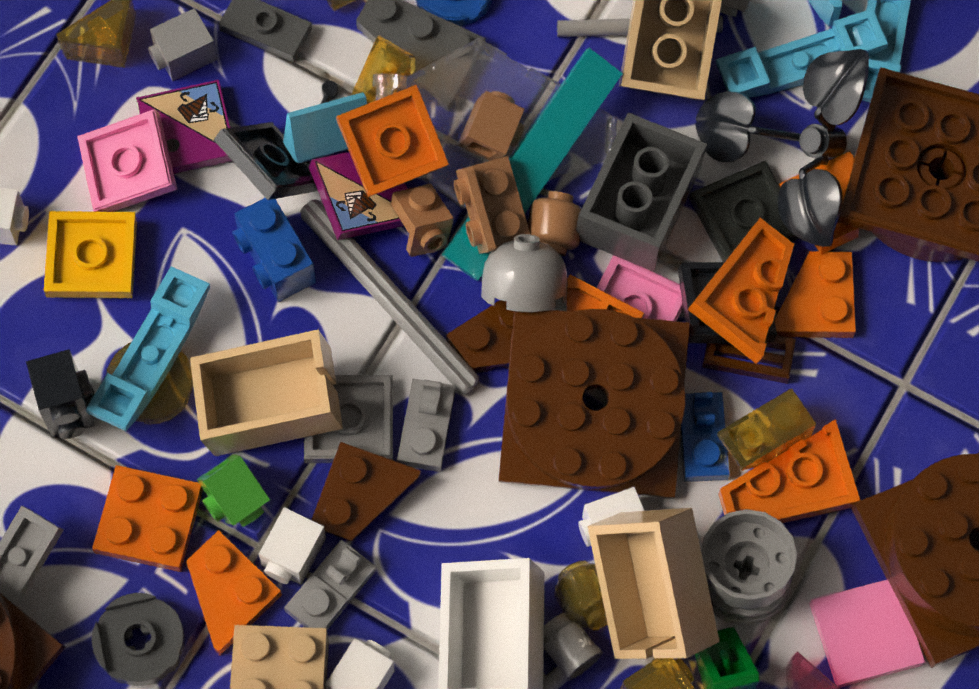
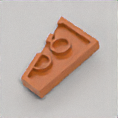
M760 217L687 309L756 364L764 356L767 345L765 343L769 327L773 323L776 312L774 307L779 290L783 287L794 243Z
M836 419L823 426L822 430L809 438L802 439L793 444L787 451L769 462H763L723 486L718 493L724 515L730 512L749 509L765 512L782 523L848 509L854 503L860 501Z

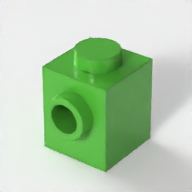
M232 454L197 479L208 495L202 501L216 522L224 519L227 524L232 526L238 522L242 527L246 526L264 513L261 506L270 501L240 455Z

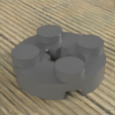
M132 593L113 600L105 608L106 611L101 615L98 623L96 621L92 631L93 652L101 668L115 682L125 683L130 686L149 685L165 678L179 666L185 645L182 623L176 611L164 601L156 599L155 596L147 593ZM141 628L144 635L151 634V640L145 643L144 649L136 651L134 646L126 645V640L133 637L134 629Z

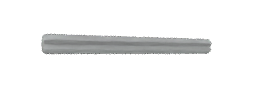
M313 199L303 206L300 213L305 223L450 383L456 385L459 393L466 395L479 384V376L352 237L342 240L336 239L326 210L319 200Z

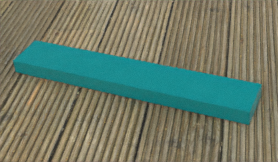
M591 48L584 51L509 158L524 214L623 74ZM468 216L441 256L472 279L479 280L483 274L485 261L491 252L479 253L478 247H473L470 244L465 226L466 222L470 221Z

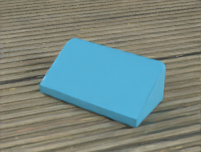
M358 93L287 113L283 143L294 161L302 163L348 150L336 116L366 105L365 94Z

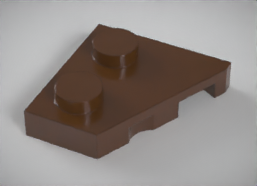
M497 301L494 303V306L491 305L446 334L447 342L475 373L489 372L497 367L509 369L514 311L506 310L507 301Z
M340 442L311 520L324 526L325 532L353 541L396 498L419 479L421 470Z

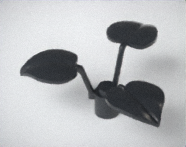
M856 49L828 52L814 59L809 65L804 76L803 93L806 101L810 105L817 107L814 117L821 124H811L802 133L751 126L756 114L755 104L750 98L737 92H722L712 96L703 103L696 116L695 127L699 139L707 144L705 152L716 161L730 163L742 158L750 147V134L799 141L802 151L807 156L816 158L800 168L799 179H790L782 184L778 195V210L781 220L795 236L817 246L830 247L833 244L834 230L842 209V189L834 175L826 170L815 168L820 165H827L829 159L831 160L842 155L846 150V134L836 125L848 122L855 115L861 104L868 78L869 55L867 50Z

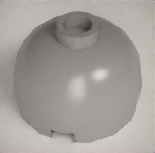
M530 234L517 235L513 241L505 242L497 247L495 251H492L485 261L482 274L481 297L493 306L495 298L507 301L506 310L538 312L554 309L557 299H561L563 304L567 301L568 282L565 262L562 256L550 245L540 242L539 237Z

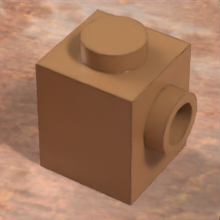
M485 91L476 100L457 146L489 161L502 158L506 155L509 146L514 148L521 138L525 125L520 123V119L525 109L514 104L515 100L505 93Z

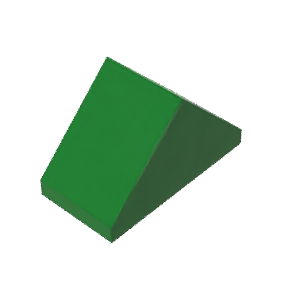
M735 627L717 630L719 642L695 654L704 689H756L760 682L759 673Z

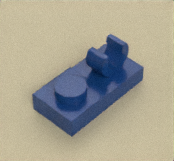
M694 392L685 394V409L680 433L684 482L728 480L730 471L723 392Z

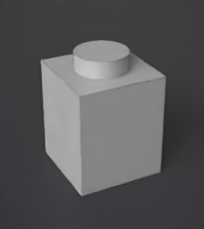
M195 8L150 29L153 46L148 47L151 58L158 70L166 68L172 81L217 60L214 41Z

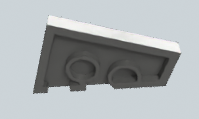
M368 0L356 19L357 29L391 60L395 59L410 73V77L421 88L424 86L437 98V103L447 112L477 62L486 42V38L404 0Z

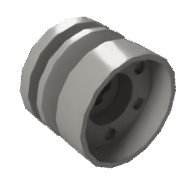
M745 509L730 512L715 521L705 534L701 549L714 615L728 623L745 626L765 622L781 610L789 596L797 559L793 536L781 521L760 511ZM743 570L751 573L747 580L738 578L743 573Z

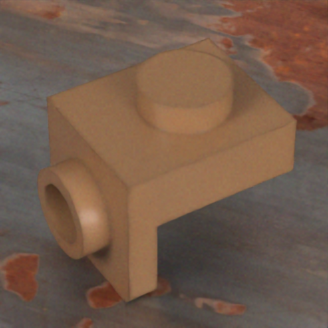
M432 184L393 192L391 206L409 233L406 248L409 255L414 257L445 249L448 246L454 218Z

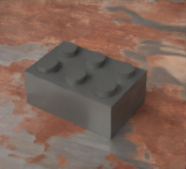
M627 113L578 215L576 231L579 234L580 242L654 271L699 175L707 144Z

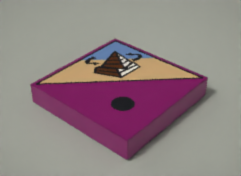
M219 80L136 97L140 114L155 109L161 116L174 174L232 161L214 141V138L221 129L230 128Z
M350 152L311 160L309 170L337 240L404 226L392 208L391 200L393 192L407 189L405 183L368 197Z

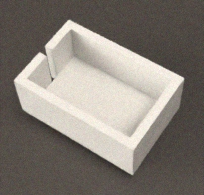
M530 558L442 563L438 689H543L544 571Z

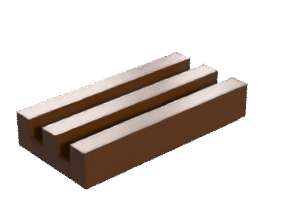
M777 335L774 342L766 343V347L785 350L784 355L764 352V356L759 362L782 366V368L715 356L714 353L751 360L734 346L722 343H706L702 368L788 384L796 339Z

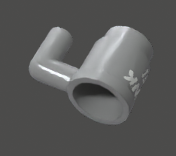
M566 612L559 614L544 626V650L557 667L547 675L543 672V689H558L565 682L578 677L589 669L603 654L579 623L572 621Z

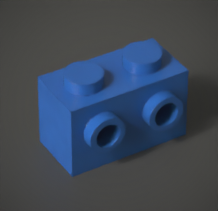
M263 198L234 213L237 229L232 231L234 239L243 254L248 252L251 254L256 263L252 268L263 289L270 287L278 302L316 283L314 264L276 199L267 200Z

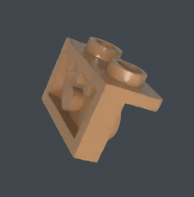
M508 156L456 170L458 179L454 180L455 194L460 205H466L470 219L465 224L470 244L473 247H478L479 253L495 251L503 243L513 241L517 235L530 234Z

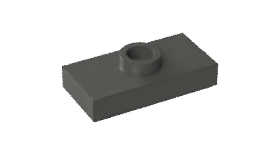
M232 0L219 22V30L294 63L312 30V24L307 20L260 0Z

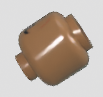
M549 191L548 198H538L531 204L527 221L530 235L539 237L540 242L550 245L561 256H566L567 251L574 250L579 246L580 237L576 228L578 215L582 208L573 203V195Z

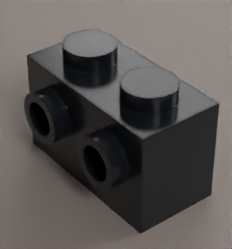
M70 349L26 361L38 410L52 438L58 436L62 439L74 438L82 435L86 428L95 426L92 415L86 413V408L95 393L92 384L89 382L86 370H78Z

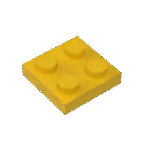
M49 211L44 278L45 296L53 298H133L137 230L136 213Z

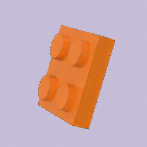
M417 84L336 116L337 123L368 197L449 165Z
M116 465L93 543V552L99 555L181 572L203 488L197 482Z

